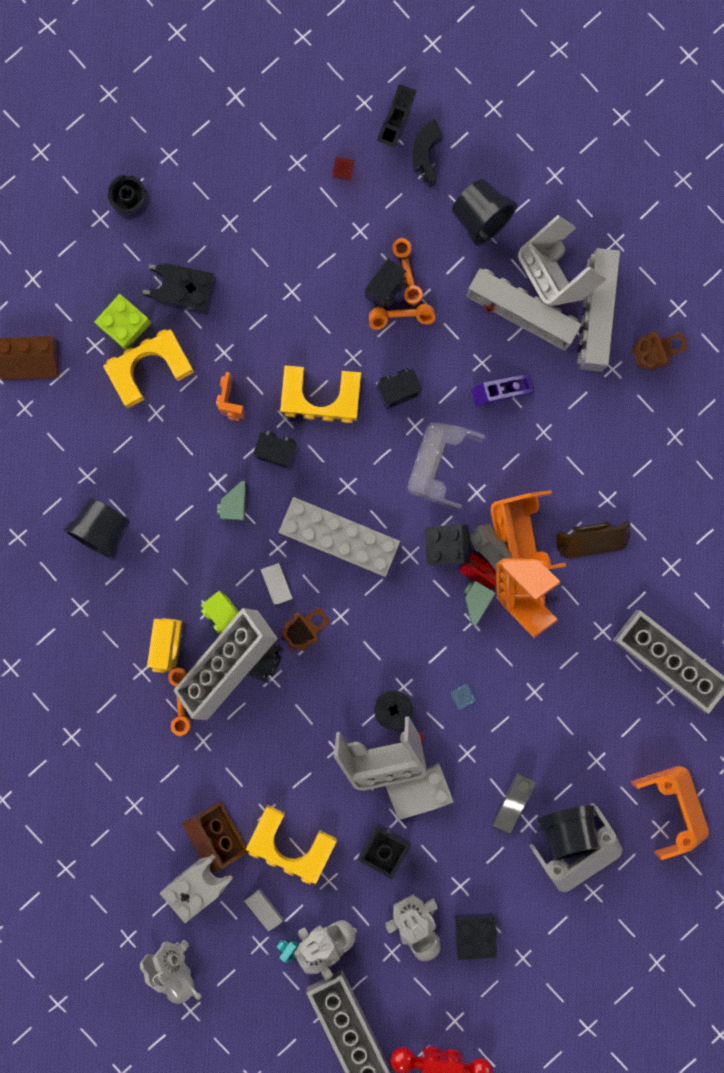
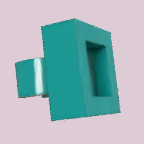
M281 940L277 945V948L283 952L279 958L285 963L292 962L299 943L297 941L288 943L286 940Z

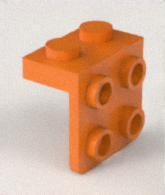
M226 372L225 376L221 377L220 387L222 388V393L217 397L216 406H218L220 413L227 416L229 420L239 421V419L245 418L246 411L241 405L228 403L233 378L230 372Z

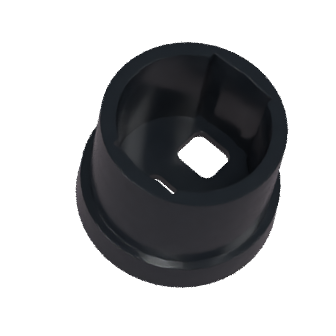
M480 179L461 193L452 207V213L466 229L468 237L474 245L478 246L489 241L505 227L514 215L517 203L508 196L502 195L485 179Z
M89 498L76 518L70 521L64 528V532L95 552L114 560L119 551L117 547L130 521L108 505Z
M594 805L574 807L537 819L540 830L544 831L553 860L571 858L600 849L594 818H596Z

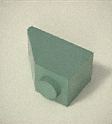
M241 481L221 499V504L217 505V515H220L221 520L245 521L247 487L245 481Z
M474 581L473 584L469 583L464 590V593H466L464 599L470 623L476 626L495 592Z

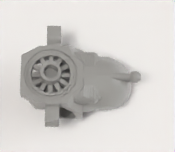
M411 895L394 904V919L386 922V928L389 934L399 928L402 944H408L416 958L420 961H430L439 954L441 949L440 940L435 931L436 923L429 913L435 911L438 907L434 898L424 904L423 900L415 895Z
M340 920L324 928L319 925L310 932V935L305 927L299 930L298 936L302 942L297 947L294 956L304 973L318 974L321 972L325 982L333 978V974L328 967L339 961V957L353 946L356 940L355 934L357 929L353 928L347 921Z
M183 940L181 944L178 942L176 944L168 941L163 942L155 955H145L140 963V970L144 974L145 983L157 992L165 993L167 999L175 1004L184 1003L191 996H194L197 1000L201 999V994L194 989L195 984L190 976L191 970L184 962L185 955L182 953L189 947L186 940Z

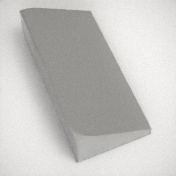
M279 563L261 569L274 605L293 599Z
M260 888L244 900L268 932L283 922L284 918Z

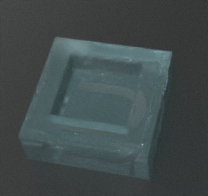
M467 683L450 691L458 710L475 701Z

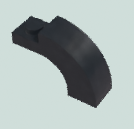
M401 84L398 85L390 111L383 122L378 136V142L394 148L397 146L409 118L417 90Z
M436 118L428 122L419 131L412 151L414 173L422 171L420 172L421 178L424 183L427 182L429 187L436 185L437 178L430 164L428 153L433 146L442 142L443 134Z

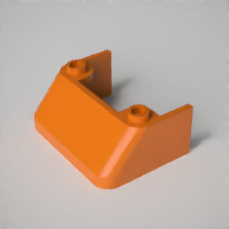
M551 490L533 492L495 501L491 505L494 532L498 541L504 540L512 558H536L542 560L548 570L566 566V563L551 565L550 558L546 552H537L530 515L537 513L539 510L538 497L552 494Z
M503 558L496 563V596L501 605L533 638L557 622L558 619L545 607L544 595L559 585L560 581L547 569L546 564L542 560L536 558Z
M675 766L631 781V784L636 788L656 783L658 790L662 794L671 795L675 793L687 830L677 835L676 844L654 851V854L660 860L693 850L706 840L709 835V829L690 772L683 766Z

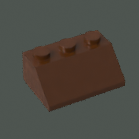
M54 336L0 338L1 380L59 378L58 340Z
M222 801L215 803L181 823L200 859L209 857L212 854L216 857L210 864L212 874L223 870L248 853Z

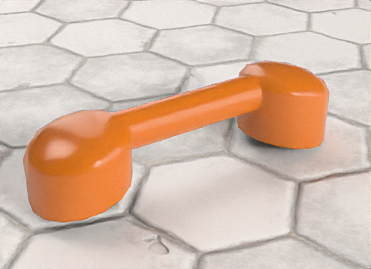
M399 238L393 243L392 248L395 257L401 260L403 269L407 271V288L404 291V299L408 304L416 305L422 301L423 292L421 288L415 286L408 259L411 256L412 247L407 239Z
M421 304L416 309L385 310L382 307H376L371 310L368 316L369 325L374 330L384 328L388 318L416 316L420 323L426 325L433 323L436 318L433 307L427 304Z
M179 667L172 669L168 674L169 682L177 687L188 674L187 671ZM177 697L178 717L171 722V731L177 736H182L190 731L192 724L191 720L185 716V708Z

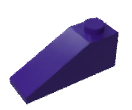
M529 374L482 383L472 388L471 392L475 406L480 407L534 392Z

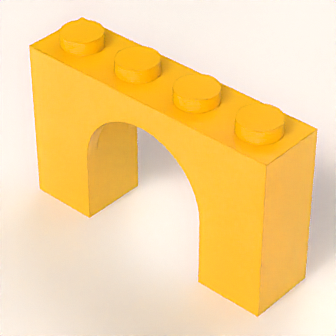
M171 329L160 331L157 333V337L151 340L150 338L143 340L137 348L125 350L123 352L124 355L118 358H110L106 361L107 364L103 366L127 408L145 400L133 376L137 362L143 357L156 355L165 359L177 381L194 373Z
M284 367L280 412L284 414V417L296 418V415L303 416V419L308 420L322 417L323 421L330 422L334 421V419H341L343 423H353V420L357 421L361 381L360 372L342 371L338 398L329 406L316 407L307 402L303 396L304 367Z
M167 618L154 619L147 667H151L153 672L164 673L177 667L184 621Z
M267 805L246 848L249 851L248 854L255 858L260 856L266 859V863L273 867L278 865L284 868L283 871L293 876L296 874L300 876L301 880L307 884H316L336 844L337 838L319 830L310 850L304 856L299 858L285 857L276 848L274 840L275 833L285 813Z

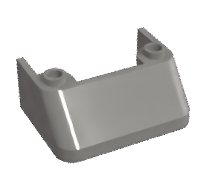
M559 215L522 246L518 253L519 261L541 300L549 306L581 301L607 280L594 269L587 267L570 283L567 281L557 261L565 252L562 240L574 231L576 227Z
M409 716L405 717V731L400 736L401 743L367 750L360 742L347 744L341 733H336L334 758L352 786L357 790L364 791L417 780L426 775V763L420 735Z
M593 803L590 805H594L595 814L603 825L597 831L600 849L585 854L566 867L561 860H552L546 864L534 845H529L556 888L561 892L570 891L622 855L623 849L615 832L599 808Z

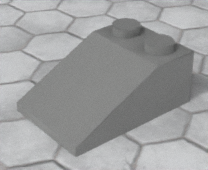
M439 763L426 767V775L421 779L386 786L398 820L453 803Z

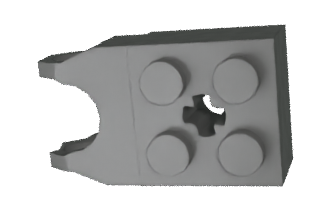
M213 854L199 859L160 892V895L184 923L218 898L225 890L227 884L233 879L231 875L218 878L211 873L210 864L216 858Z

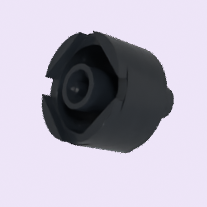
M120 175L109 185L108 200L118 215L130 220L141 216L146 211L150 203L149 195L140 179L132 175Z
M273 644L247 675L269 683L270 680L267 678L269 675L274 676L282 659L279 652H283L284 648Z
M388 690L379 695L375 701V717L378 723L386 729H402L405 727V717L409 716L411 719L413 716V705L405 693L399 690ZM397 705L398 713L390 714L388 708Z

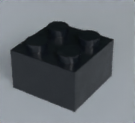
M387 258L365 288V298L378 307L384 309L386 306L390 307L395 300L396 292H401L406 285L407 271Z
M404 368L397 372L398 375L394 377L390 375L385 376L377 383V390L386 410L421 396L422 388L414 369Z
M265 431V434L260 432L253 452L254 457L292 470L299 449L295 440L288 437L280 439L276 436L277 434Z
M469 525L425 527L427 566L471 564Z
M376 823L358 855V861L392 880L408 853L411 842Z
M493 913L454 915L457 959L497 958L495 917Z

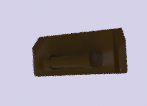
M609 521L588 526L572 527L573 534H566L560 531L556 535L557 550L565 558L623 550L630 538V522L625 521L621 526L611 527Z

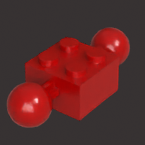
M436 1046L423 1047L422 1057L415 1056L406 1047H400L392 1053L390 1058L391 1066L397 1073H409L413 1068L420 1069V1073H493V1067L486 1059L478 1058L473 1060L471 1064L464 1063L462 1054L458 1050H439Z

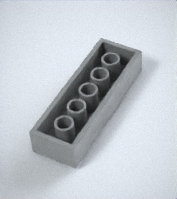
M597 248L591 254L590 259L587 260L586 268L594 269L607 280L583 299L585 313L581 317V326L584 327L583 332L579 336V345L582 346L581 351L577 355V364H580L579 369L602 372L609 364L620 256L619 250Z
M488 269L478 270L466 294V297L563 351H566L582 325L576 317L562 314L559 308L544 304L539 297H531L525 289L511 286V282L504 278L499 279L495 277L494 273Z
M295 497L292 498L278 532L383 577H386L400 543L399 540Z
M242 608L173 690L192 719L208 720L278 639L258 610Z
M636 610L612 640L704 713L709 714L724 695V676L640 610Z
M343 970L334 973L333 978L327 982L322 979L308 986V998L345 1073H392Z

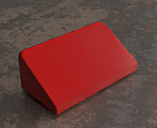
M470 552L471 564H463L459 572L492 591L496 586V570L489 562Z

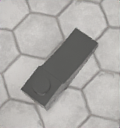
M490 524L480 525L469 534L476 552L479 551L495 570L496 563L500 560L512 558L504 540L498 541Z
M516 773L495 817L493 826L511 834L522 809L536 784L534 780Z

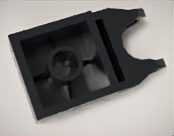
M168 263L160 265L149 264L148 269L162 276L163 283L157 289L143 290L142 294L145 297L152 298L158 303L171 306L172 308L208 315L216 281L214 273ZM195 287L196 291L190 293L189 289Z

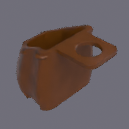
M652 331L637 340L632 349V354L636 357V365L638 367L655 370L659 367L671 365V356L686 351L688 345L683 333H677L664 339L661 333ZM675 338H679L682 341L681 348L677 350L671 347V342Z
M317 608L306 617L302 613L296 612L284 623L281 639L288 643L289 650L306 651L311 646L319 643L317 632L327 626L330 620L321 608ZM316 614H320L323 617V623L320 626L312 623V617Z

